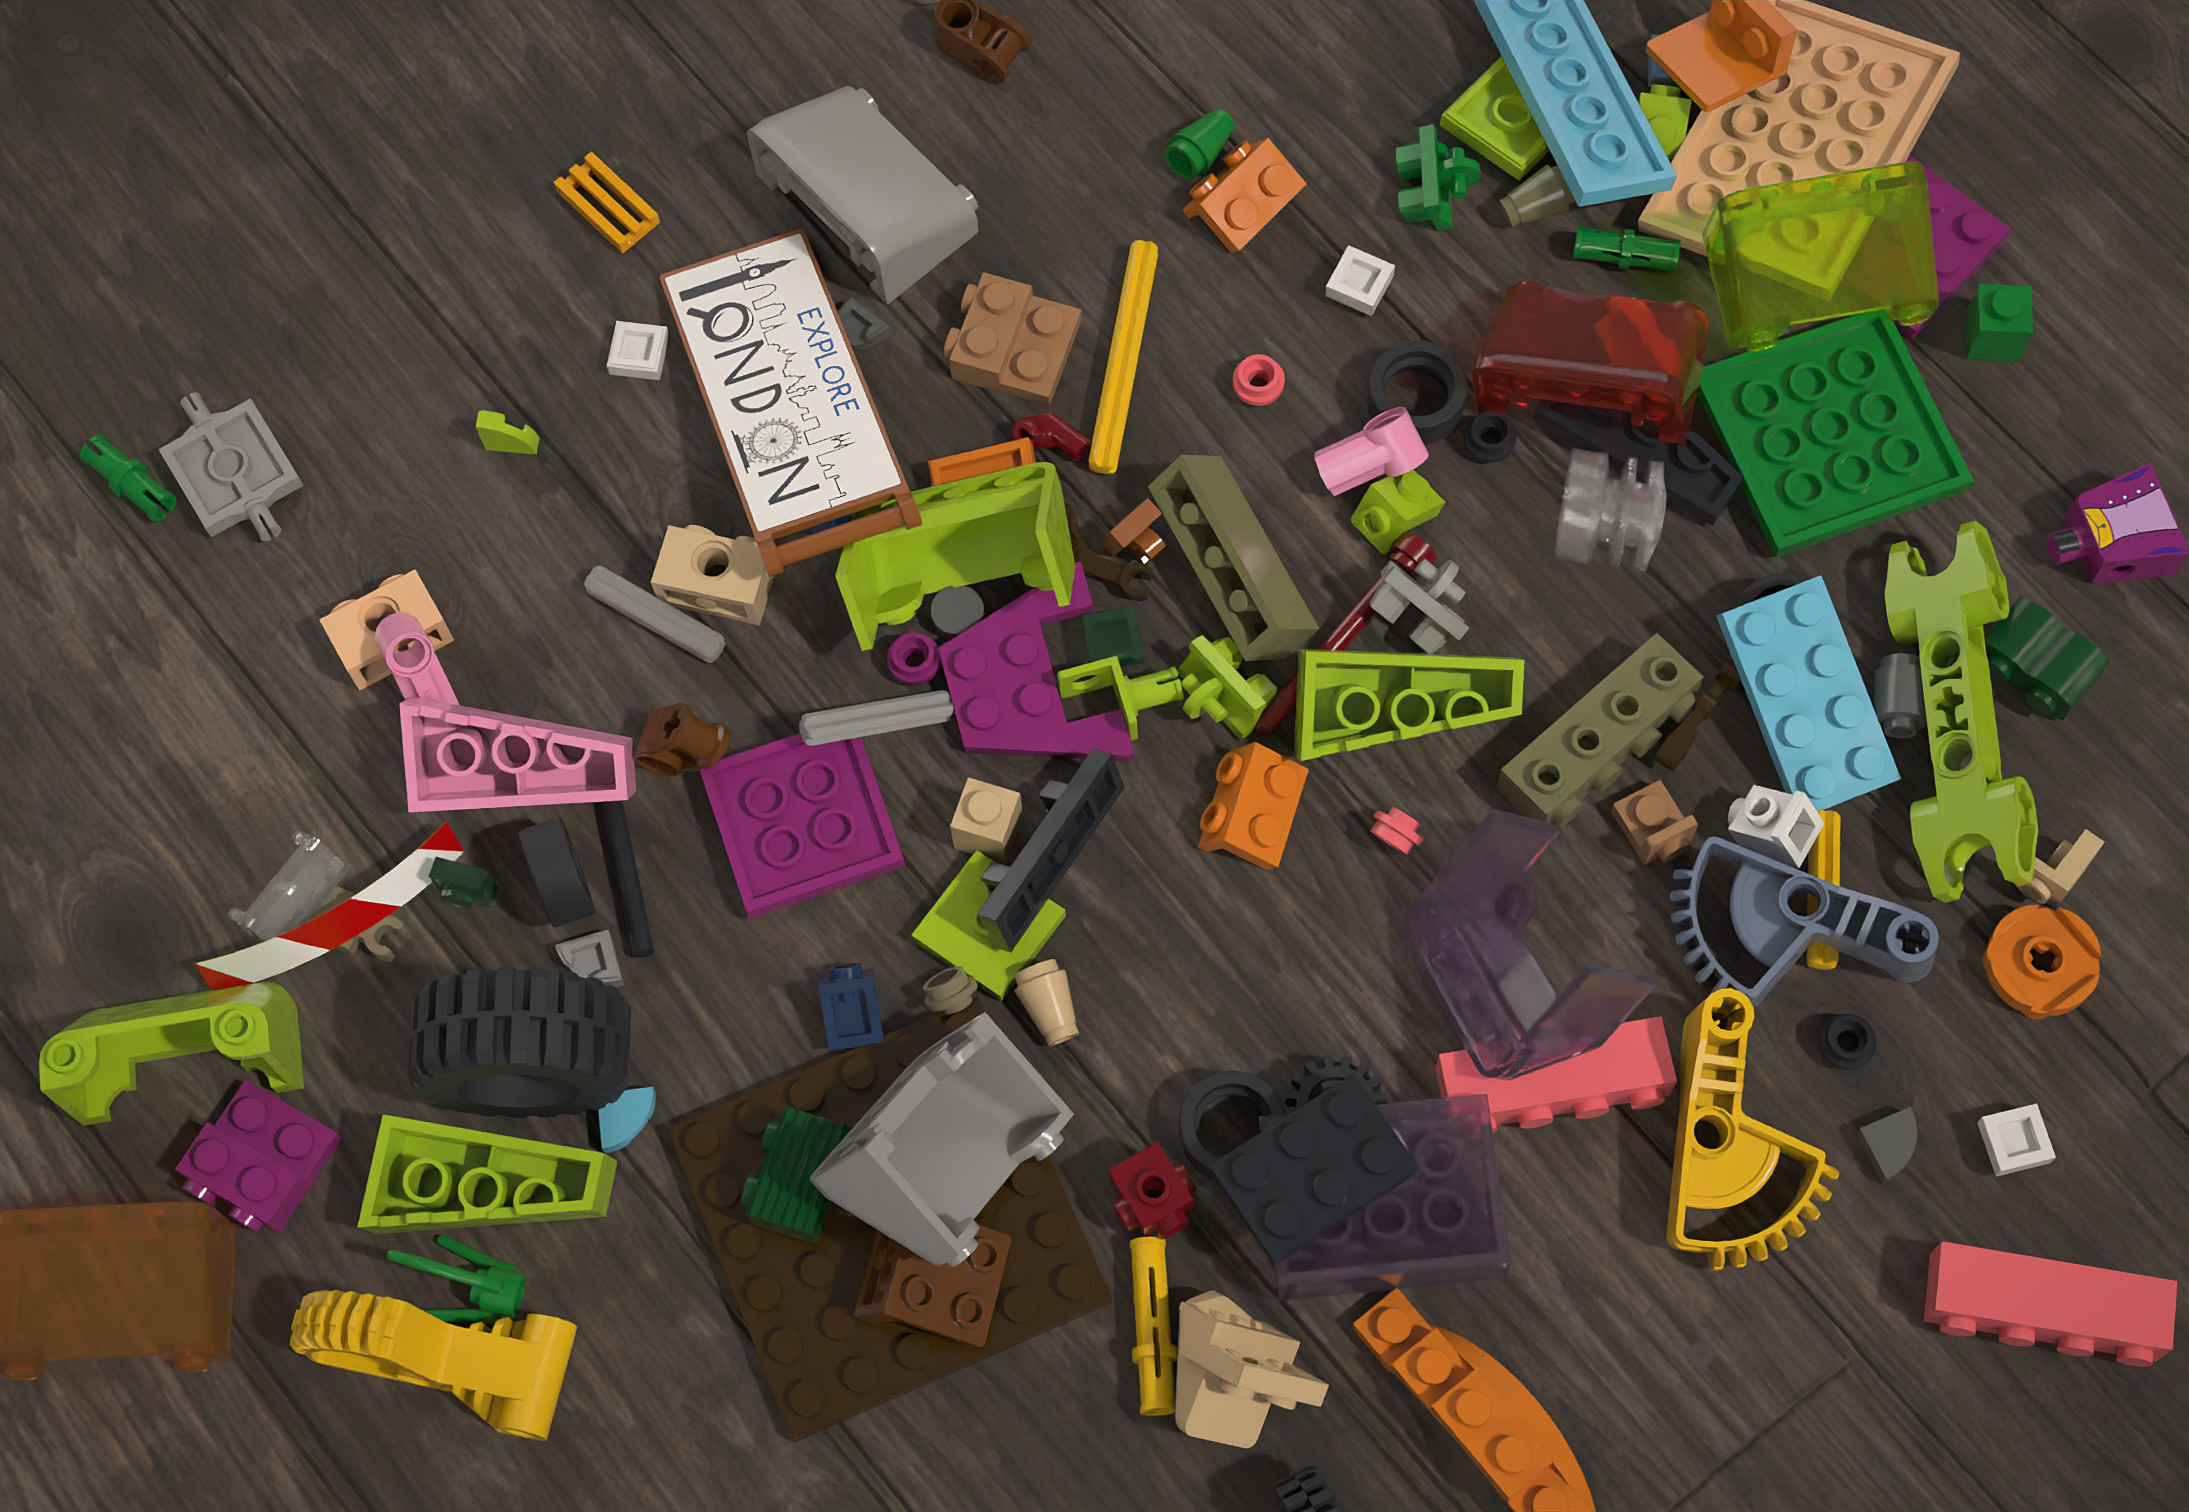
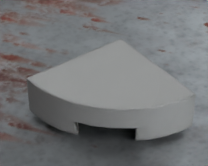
M609 930L555 945L562 962L570 972L577 973L579 977H593L602 980L604 985L624 986Z

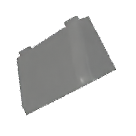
M845 86L764 118L747 131L756 175L772 191L778 186L785 194L792 190L849 246L852 261L857 266L863 264L870 272H874L876 279L870 283V289L886 305L979 232L975 213L978 209V204L971 192L961 184L954 186L879 113L876 102L863 88H859L856 91L853 87Z
M984 1012L939 1040L918 1056L821 1163L809 1180L824 1197L933 1265L940 1266L948 1262L951 1267H955L964 1261L979 1244L974 1236L979 1231L980 1226L974 1221V1218L1021 1162L1033 1155L1038 1161L1043 1160L1058 1148L1064 1140V1137L1059 1132L1072 1118L1074 1113Z

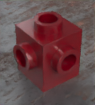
M1155 1142L1108 1171L1109 1184L1118 1197L1111 1202V1205L1128 1232L1137 1228L1142 1237H1153L1158 1234L1159 1238L1163 1240L1176 1234L1190 1222L1187 1216L1193 1213V1197L1191 1194L1197 1191L1196 1185L1180 1161L1174 1165L1170 1163L1158 1142ZM1150 1195H1159L1160 1197H1158V1198H1149L1148 1196H1150Z

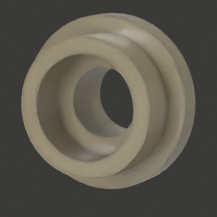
M955 966L936 974L924 984L923 989L927 995L924 1003L930 1012L943 1011L945 1015L957 1013L972 1002L971 994L977 989L978 984L974 976L966 975L963 967Z

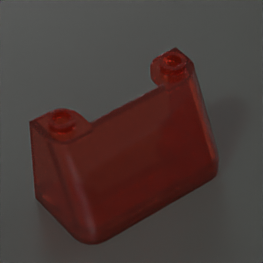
M1533 281L1518 282L1516 285L1509 286L1504 290L1476 356L1472 372V382L1478 414L1486 411H1496L1505 415L1507 405L1513 401H1516L1517 408L1528 410L1530 398L1630 411L1633 425L1642 426L1643 420L1646 418L1659 426V441L1686 444L1710 339L1709 319L1697 305L1687 301L1664 303L1544 287Z

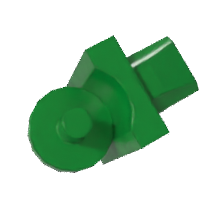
M1435 125L1419 127L1420 141L1396 148V163L1403 180L1422 177L1421 186L1402 189L1398 192L1399 210L1407 223L1432 220L1438 231L1453 229L1450 189L1454 199L1465 198L1467 196V187L1473 186L1481 178L1480 165L1476 160L1465 158L1464 149L1460 147L1450 149V159H1448V148L1445 144L1437 141Z

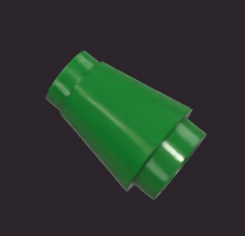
M1216 108L1171 136L1168 140V147L1164 152L1165 160L1171 170L1178 176L1188 180L1194 179L1196 176L1205 175L1235 130L1232 118L1225 111Z

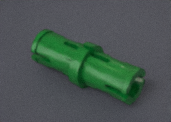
M1578 225L1573 259L1580 258L1618 264V269L1627 271L1629 266L1675 273L1681 241L1635 235L1634 229L1625 228L1624 233L1585 228Z
M102 434L95 435L89 439L102 453L101 456L97 455L86 444L83 445L79 456L81 461L109 482L108 487L114 494L120 498L127 497L151 521L160 522L167 517L154 503L155 500L170 512L174 510L177 502L176 496L147 475V467L138 459L127 458Z

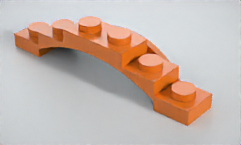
M1398 1288L1394 1289L1353 1323L1352 1329L1387 1371H1391L1449 1432L1513 1512H1596L1583 1472L1563 1435L1535 1397L1492 1356L1453 1332L1427 1324Z

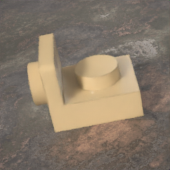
M2085 829L2074 845L2064 839L2046 864L2035 857L2032 883L2018 886V889L2030 900L2040 904L2046 903L2053 909H2056L2092 862L2104 841L2087 829Z

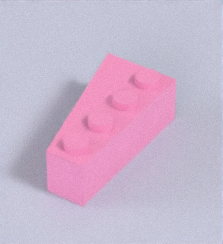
M411 697L399 703L408 813L628 800L636 792L633 740L631 737L418 697Z

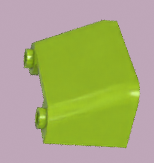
M259 982L89 1012L57 1033L44 1045L39 1059L40 1090L83 1126L111 1121L109 1107L114 1098L122 1091L137 1090L135 1063L219 1050L224 1056L233 1060H241V1066L246 1071L259 1070L265 1073L271 1088L276 1093L304 1089L298 1011L295 1000L283 986L274 982Z

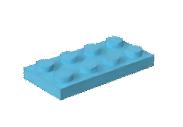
M1821 575L1716 616L1785 793L1793 795L1795 791L1804 792L1816 810H1824L1901 779Z

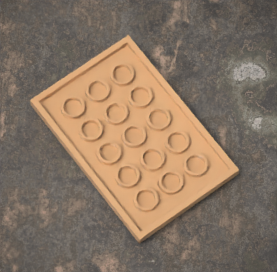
M1768 0L1797 29L1787 73L1710 112L1701 110L1671 162L1677 175L1672 190L1653 193L1638 219L1639 232L1655 238L1680 240V247L1829 301L1959 65L1960 52L1806 0Z

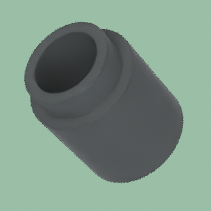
M1903 653L1887 655L1880 660V668L1874 672L1873 708L1881 729L1889 737L1910 738L1915 736L1918 730L1927 726L1919 656Z

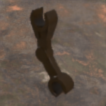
M1064 502L1075 563L1081 561L1085 576H1094L1121 586L1127 597L1133 601L1141 602L1148 600L1145 591L1130 587V581L1136 575H1144L1149 579L1156 580L1152 569L1148 565L1139 562L1131 563L1126 567L1097 556L1084 542L1072 507L1067 502Z
M1732 655L1718 672L1715 678L1717 683L1709 692L1705 691L1699 698L1687 722L1683 721L1669 735L1655 755L1656 759L1672 770H1675L1682 762L1698 733L1697 728L1704 719L1707 720L1713 713L1721 697L1727 690L1732 693L1735 692L1742 683Z

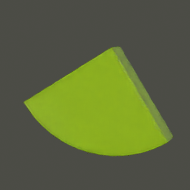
M486 410L478 412L476 429L486 450L537 455L540 438L531 427L525 424L523 430L504 423V414Z

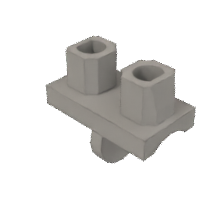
M1423 559L1414 571L1428 582L1425 587L1391 560L1380 572L1384 581L1379 585L1370 601L1371 607L1392 624L1411 602L1421 609L1425 614L1408 633V636L1429 654L1436 652L1452 635L1460 640L1469 629L1464 623V619L1438 599L1443 594L1454 604H1457L1466 593L1452 581L1459 570V566L1452 560H1448L1437 569L1426 559Z

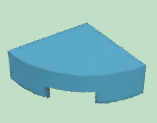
M653 1086L625 1090L613 1104L608 1103L606 1107L598 1109L601 1144L604 1153L613 1152L627 1146L643 1129L655 1108L656 1092Z

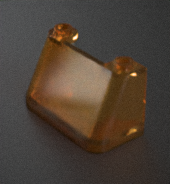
M196 1202L0 1210V1371L3 1372V1378L9 1380L39 1378V1370L50 1368L54 1360L160 1355L164 1359L175 1361V1370L182 1372H204L211 1369V1362L230 1361L236 1226L214 1207Z

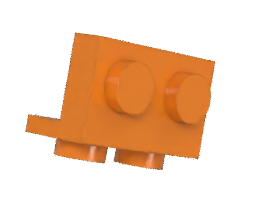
M1269 138L1253 144H1249L1247 140H1244L1234 147L1223 159L1227 166L1216 177L1211 173L1199 181L1189 192L1194 199L1182 210L1188 218L1199 215L1231 253L1240 251L1306 185V182Z
M1257 742L1229 751L1220 761L1216 771V780L1219 782L1213 801L1205 809L1200 821V828L1203 832L1198 847L1206 852L1223 848L1265 870L1278 868L1309 769Z

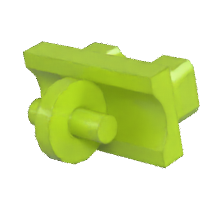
M1201 635L1191 641L1188 647L1190 653L1177 671L1183 678L1181 686L1191 695L1185 702L1183 710L1191 719L1197 718L1206 712L1216 723L1222 720L1242 740L1253 732L1261 713L1275 697L1277 688L1264 674L1257 673L1248 680H1244L1236 671L1240 667L1243 656L1237 645L1229 637L1210 643Z

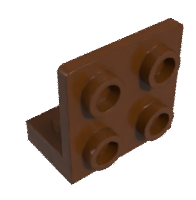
M979 1225V1231L974 1236L975 1240L979 1243L977 1248L960 1264L951 1267L948 1262L935 1266L879 1230H876L853 1317L872 1324L900 1321L972 1347L984 1346L1011 1244L1010 1236Z

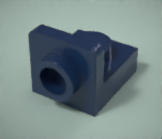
M847 963L828 968L829 976L819 978L818 988L829 1051L884 1043L874 969L862 970L861 963Z

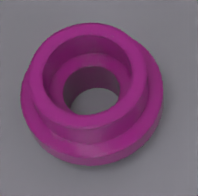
M907 633L892 643L888 650L887 662L891 674L898 681L907 685H920L928 682L937 674L941 664V657L938 646L933 639L921 633ZM911 655H920L924 658L923 663L917 667H909L905 664V661Z

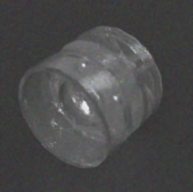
M1572 448L1558 522L1554 559L1589 564L1598 541L1608 543V557L1611 568H1619L1624 545L1633 546L1631 570L1645 573L1649 559L1659 543L1667 500L1664 483V462L1650 460L1644 483L1635 482L1637 471L1636 457L1628 456L1620 479L1609 478L1607 453Z

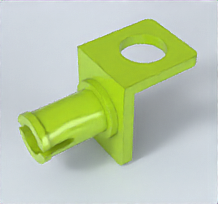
M1114 656L1057 673L1061 698H1068L1113 685L1119 708L1123 711L1131 741L1138 739L1136 717H1138L1139 710L1176 700H1184L1180 679L1176 678L1178 673L1175 666L1129 680L1127 675L1123 676L1118 658ZM1096 675L1095 677L1083 682H1074L1077 679L1085 676Z

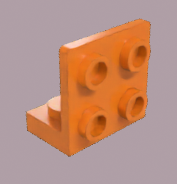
M1712 0L1709 12L1649 40L1646 46V53L1704 112H1710L1785 75L1797 29L1768 0Z

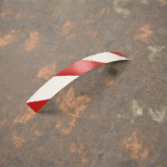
M446 821L418 849L391 871L326 913L265 942L194 964L211 990L252 984L283 973L323 955L382 921L437 879L462 855L464 850Z

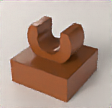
M1147 498L1104 535L1099 542L1112 557L1128 546L1136 559L1145 564L1166 546L1158 534L1148 527L1162 513Z

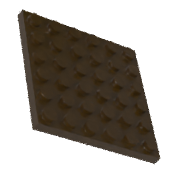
M978 996L972 998V1002L957 1013L945 1015L941 1011L883 1036L884 1043L856 1047L667 1128L794 1443L1112 1303V1297L1049 1155L1040 1161L1033 1155L1021 1162L974 1218L977 1224L1009 1235L1011 1238L986 1343L982 1347H972L900 1321L872 1324L853 1317L877 1229L831 1201L830 1209L827 1212L826 1220L823 1223V1228L816 1245L752 1225L746 1216L748 1207L741 1205L743 1190L749 1175L752 1172L761 1173L767 1153L761 1152V1143L765 1129L771 1119L780 1121L785 1106L801 1110L805 1113H811L827 1120H833L837 1123H844L852 1130L918 1056L939 1040L985 1012Z

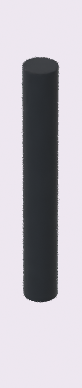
M606 801L602 803L601 807L632 954L635 958L647 957L655 951L623 801Z

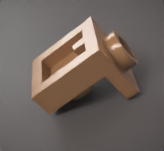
M1661 780L1615 802L1611 809V813L1644 866L1658 858H1661L1663 863L1670 862L1683 855L1692 846L1690 842L1696 832L1698 823L1693 815L1686 818L1683 817Z

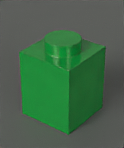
M1978 284L1965 313L1966 360L2020 361L2033 334L2032 286Z

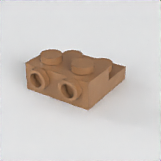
M983 272L978 286L968 284L961 304V313L966 314V318L962 328L952 327L946 339L944 357L950 358L952 379L1050 407L1082 321V309L1033 296L1031 285Z

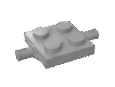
M199 393L189 394L198 408L197 411L194 410L185 396L181 400L180 405L193 425L182 437L163 446L159 451L205 529L213 537L240 521L250 519L262 541L272 540L263 525L264 522L267 523L273 535L277 537L281 532V527L277 524L268 508L275 501L304 485L252 399H248L229 411L211 415Z

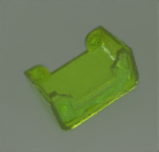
M1902 162L1738 190L1724 196L1716 203L1702 233L1729 349L1746 347L1751 352L1766 350L1778 344V337L1782 336L1790 325L1886 309L1889 319L1899 320L1903 326L1915 325L1930 319L1939 306L1928 184L1923 165L1919 162Z

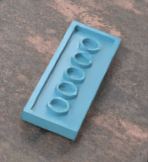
M1474 0L1579 207L1672 190L1677 175L1584 0Z

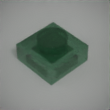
M1135 606L1082 615L1090 663L1117 656L1120 667L1144 663V653Z
M437 856L428 876L441 894L440 898L443 901L464 909H471L473 903L491 908L498 890L488 870Z

